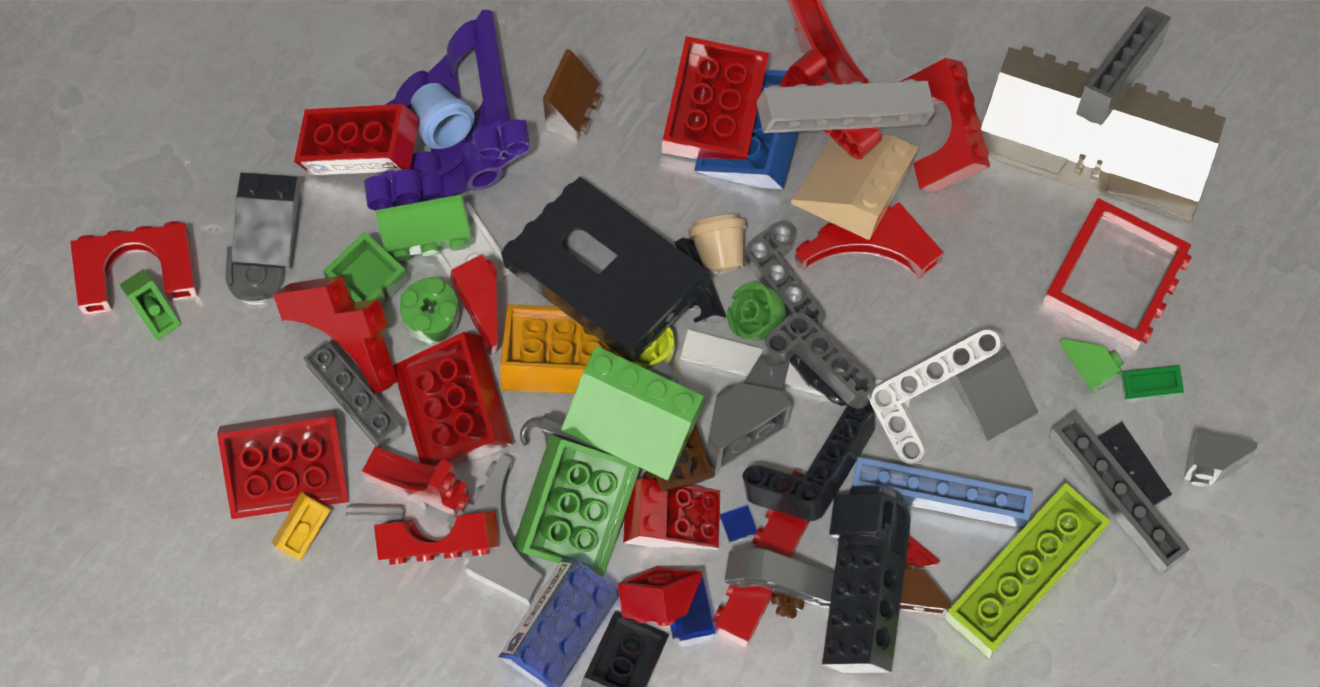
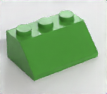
M462 195L375 210L384 250L396 261L408 260L411 258L410 255L421 253L423 256H431L439 253V250L448 248L453 251L463 250L467 248V245L474 244L469 211Z

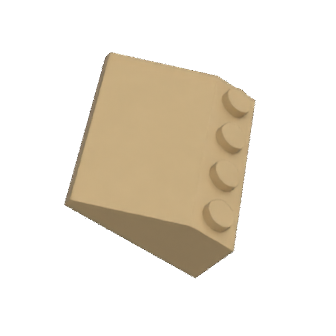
M881 134L882 139L879 144L862 159H855L830 138L794 195L791 204L870 240L908 176L919 147L894 135Z

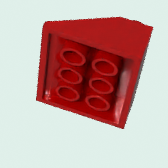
M686 36L663 135L662 153L687 158L747 160L758 109L756 102L761 95L769 53Z
M462 332L393 365L420 463L438 465L441 459H444L453 465L490 455L513 444L481 336Z
M336 409L219 427L217 438L231 519L290 511L301 492L325 506L349 502Z

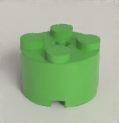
M437 277L421 279L412 283L401 295L400 313L405 329L412 338L429 344H437L447 340L454 334L460 320V308L454 290L447 283ZM431 308L435 312L430 314L426 310Z

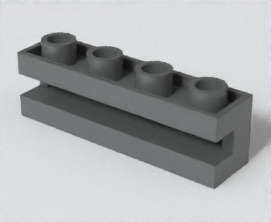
M327 340L304 357L307 368L374 446L385 450L403 435L400 424Z

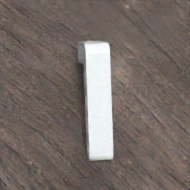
M995 329L982 330L874 388L870 403L899 458L903 462L908 464L917 463L925 457L928 448L905 402L998 353L1003 346V337L999 331ZM985 334L992 335L996 340V346L991 351L982 347L981 339ZM959 348H964L969 352L970 360L967 364L957 362L955 353ZM938 362L943 366L944 373L942 377L935 378L930 374L929 367L931 363ZM906 376H913L917 380L918 387L914 392L905 389L903 383ZM883 389L890 392L892 401L889 405H883L879 402L878 393L880 390ZM894 416H901L905 420L906 427L903 431H897L892 427ZM908 442H914L919 446L920 453L917 457H911L906 453L905 448Z

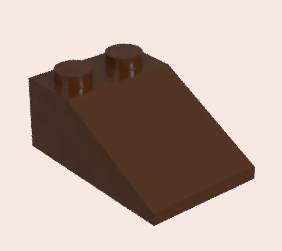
M566 49L544 94L543 105L546 130L578 142L581 134L586 135L591 125L589 117L593 110H598L603 95L600 94V83L569 49Z

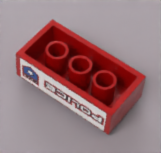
M404 104L305 109L294 162L310 175L379 173L386 170L394 172L410 169L420 118Z

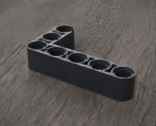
M869 402L867 406L859 409L847 405L803 478L761 465H753L746 468L742 474L746 499L752 504L806 521H816L822 518L856 463L857 457L860 456L875 431V416L871 403Z

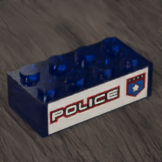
M563 557L498 657L539 687H561L618 599L619 590L579 560Z

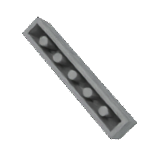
M914 79L903 82L883 80L866 84L862 82H852L844 85L826 83L821 86L799 84L794 87H781L773 85L764 88L756 102L763 133L926 125L935 112L928 81H916Z

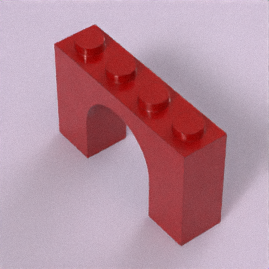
M944 58L899 81L903 82L909 79L928 81L933 105L944 102L950 111L952 119L951 132L943 147L913 163L920 190L938 193L990 167L988 148L984 144L981 133L982 125L976 114L975 99L970 91L967 69L962 61Z
M170 221L160 227L140 226L135 231L129 232L114 230L104 236L83 235L78 240L70 241L77 303L83 315L112 310L108 281L109 273L114 263L120 257L131 252H146L152 254L161 262L164 292L169 301L198 296L190 233L185 223Z

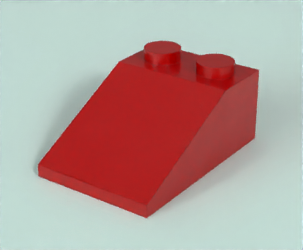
M483 254L453 268L450 274V281L491 356L496 353L498 346L496 275L498 272L492 260H486Z

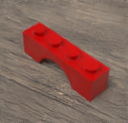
M495 511L457 515L452 530L441 540H433L423 535L413 520L374 525L378 560L389 559V565L407 563L406 557L416 556L417 562L434 560V554L444 553V559L462 557V551L470 550L472 551V556L490 554L489 548L499 546Z

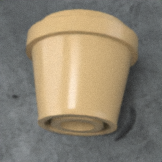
M725 214L692 223L693 227L688 229L689 239L693 240L701 262L709 274L724 273L744 267L743 230L746 229L743 218H738L737 214Z

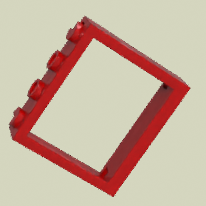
M1097 198L1047 291L1043 303L1137 350L1141 342L1147 344L1154 330L1150 327L1153 318L1159 320L1167 304L1162 302L1166 293L1172 296L1180 281L1175 278L1178 270L1185 271L1192 256L1187 253L1192 244ZM1101 218L1176 254L1137 330L1062 293Z

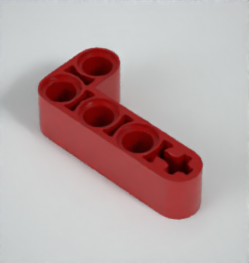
M810 49L789 67L781 81V87H794L799 84L821 86L828 83L822 77L827 69L825 57L817 50ZM877 128L823 130L855 159H862L882 139L881 133Z

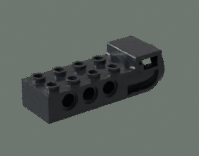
M881 486L851 487L849 494L836 495L833 501L829 535L837 538L838 549L822 665L842 673L892 672L910 533V514L908 508L903 503V495L900 492Z

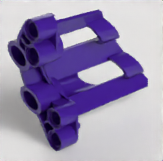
M482 10L475 20H470L462 25L450 39L447 46V54L428 73L425 70H421L411 75L401 85L395 99L385 104H404L410 109L411 100L416 91L430 83L441 84L457 99H461L456 65L468 51L475 49L483 101L478 110L473 112L474 123L471 130L461 142L444 149L431 148V152L413 153L410 169L394 172L386 170L384 174L375 175L364 180L367 207L370 210L375 211L451 197L467 189L482 190L495 184L500 179L504 166L529 151L530 141L526 120H510L493 11Z

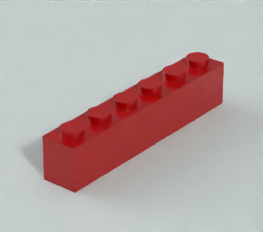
M796 470L791 474L801 478L805 476ZM768 509L765 518L769 520L764 529L758 528L752 543L756 545L755 548L769 550L792 558L810 521ZM729 585L725 594L729 599L725 607L721 605L718 607L712 620L716 623L715 632L747 648L775 592L761 586L738 587Z

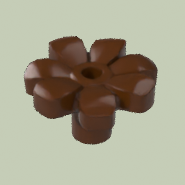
M775 592L776 594L771 597L772 605L778 606L776 609L778 617L787 616L788 619H793L797 616L796 610H803L804 601L778 592Z

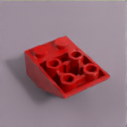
M645 478L636 480L624 514L623 543L647 547L718 549L720 491L695 486H684L661 492L657 480Z

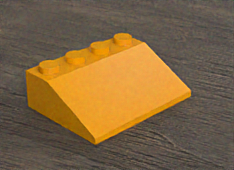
M507 304L500 363L501 390L575 394L585 367L596 346L617 356L619 354L558 307Z

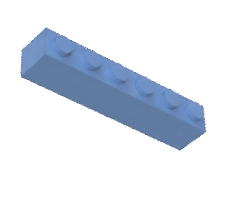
M857 457L852 487L881 486L900 492L903 495V503L908 506L1024 528L1027 525L1033 498V491Z

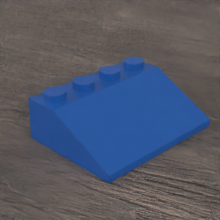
M766 70L761 93L764 88L769 86H781V81L788 70ZM757 109L747 160L697 158L694 171L698 174L757 188L783 189L799 131L763 133Z

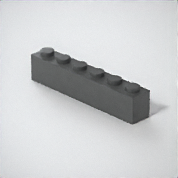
M1147 6L1144 7L1085 85L1076 111L1077 115L1084 117L1089 122L1099 125L1104 124L1162 45L1171 20L1170 16Z
M1074 412L1052 429L1049 439L1161 575L1185 558L1190 550L1077 412Z

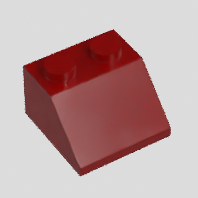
M655 566L618 583L622 618L635 619L636 623L657 622L659 626L675 624L676 619L687 615L702 579V571Z

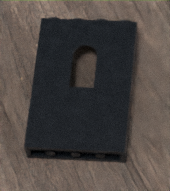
M578 177L573 183H569L563 189L562 194L554 202L548 203L534 221L528 222L523 232L514 240H510L501 252L506 269L624 359L632 363L710 286L707 269L582 177ZM582 230L615 253L617 257L602 272L597 274L565 250L562 241L564 236L570 231Z

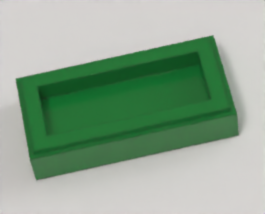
M1180 365L1127 370L1121 376L1125 402L1183 396L1184 394Z

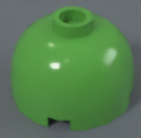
M749 282L740 286L731 297L734 298L732 308L728 307L727 309L728 325L732 332L745 340L764 341L768 333L784 321L786 316L785 304L779 293L767 285Z

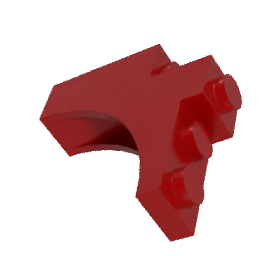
M787 0L796 25L794 31L801 52L805 54L810 49L817 50L827 61V69L822 77L828 83H835L836 85L850 84L852 82L869 83L841 43L821 0Z
M898 202L893 207L889 206L870 240L836 224L827 223L819 230V236L811 242L806 240L797 247L794 263L803 271L810 265L831 256L847 253H867L893 260L909 269L920 279L942 262L944 252Z
M343 276L289 283L273 294L282 321L288 320L305 323L333 338L358 364L369 383L372 393L382 392L398 381L381 334V330L386 328L388 324L379 299L351 302Z
M375 446L361 471L364 479L425 509L431 505L454 517L457 516L459 510L464 511L471 499L468 484L456 478L453 464L444 459H441L438 465H428L400 457Z

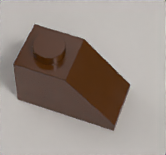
M905 564L900 610L946 616L947 611L951 607L948 599L925 571L918 570V567L915 565Z

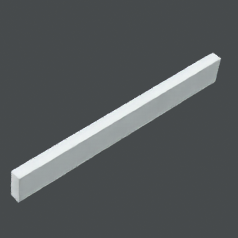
M688 329L680 359L748 376L763 349ZM789 362L784 382L785 387L825 397L823 394L810 388ZM833 368L837 373H845L844 370ZM872 378L875 384L874 388L886 382L880 379ZM904 386L906 390L913 392L914 388ZM882 389L878 393V400L883 405H889L892 401V396L889 391ZM911 399L905 402L907 408H909Z

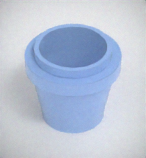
M430 83L424 85L412 97L411 108L414 114L420 118L419 134L427 146L434 149L454 146L461 142L471 130L474 123L472 109L464 100L457 99L441 84Z

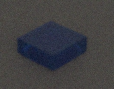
M748 505L720 514V520L729 544L755 536L757 530Z

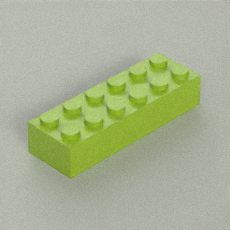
M1065 483L947 611L945 620L990 659L1104 534L1111 521Z

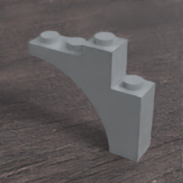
M501 455L497 462L492 461L486 472L488 479L483 487L479 486L476 489L471 500L474 504H468L464 511L459 510L457 514L495 511L499 546L489 548L490 554L472 556V551L470 550L466 555L464 564H466L467 575L530 607L544 579L543 574L537 572L519 555L504 527L502 513L503 496L513 465L511 459ZM449 515L447 518L450 531L456 520V517Z

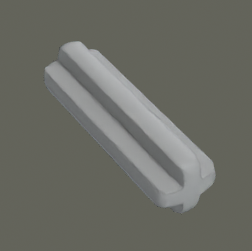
M348 505L346 508V519L349 522L403 521L404 508L402 505Z

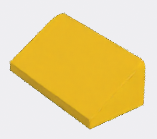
M301 492L273 538L272 544L301 561L331 509Z

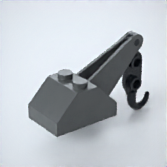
M777 345L770 346L773 350L776 351L783 350L780 346ZM761 353L743 383H739L733 388L727 386L717 394L706 450L710 466L716 472L787 427L792 403L782 390L789 362L810 388L823 394L831 403L838 406H847L848 404L797 354L780 366H772L764 361Z

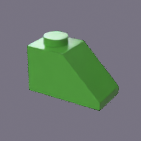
M144 269L119 284L156 340H159L181 325L161 292Z
M1070 339L1059 341L1093 392H1098L1125 374L1120 367L1124 362L1115 349L1110 352L1108 348L1101 345Z

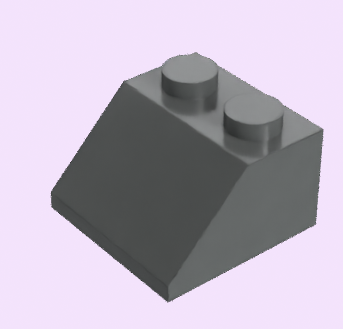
M1198 431L1189 446L1184 480L1191 481L1192 485L1198 487L1213 486L1247 464L1257 449L1258 443Z

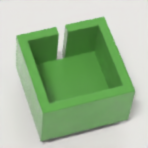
M365 231L323 270L325 278L343 276L351 302L379 299L381 306L386 302L385 295L391 298L408 281L405 268Z

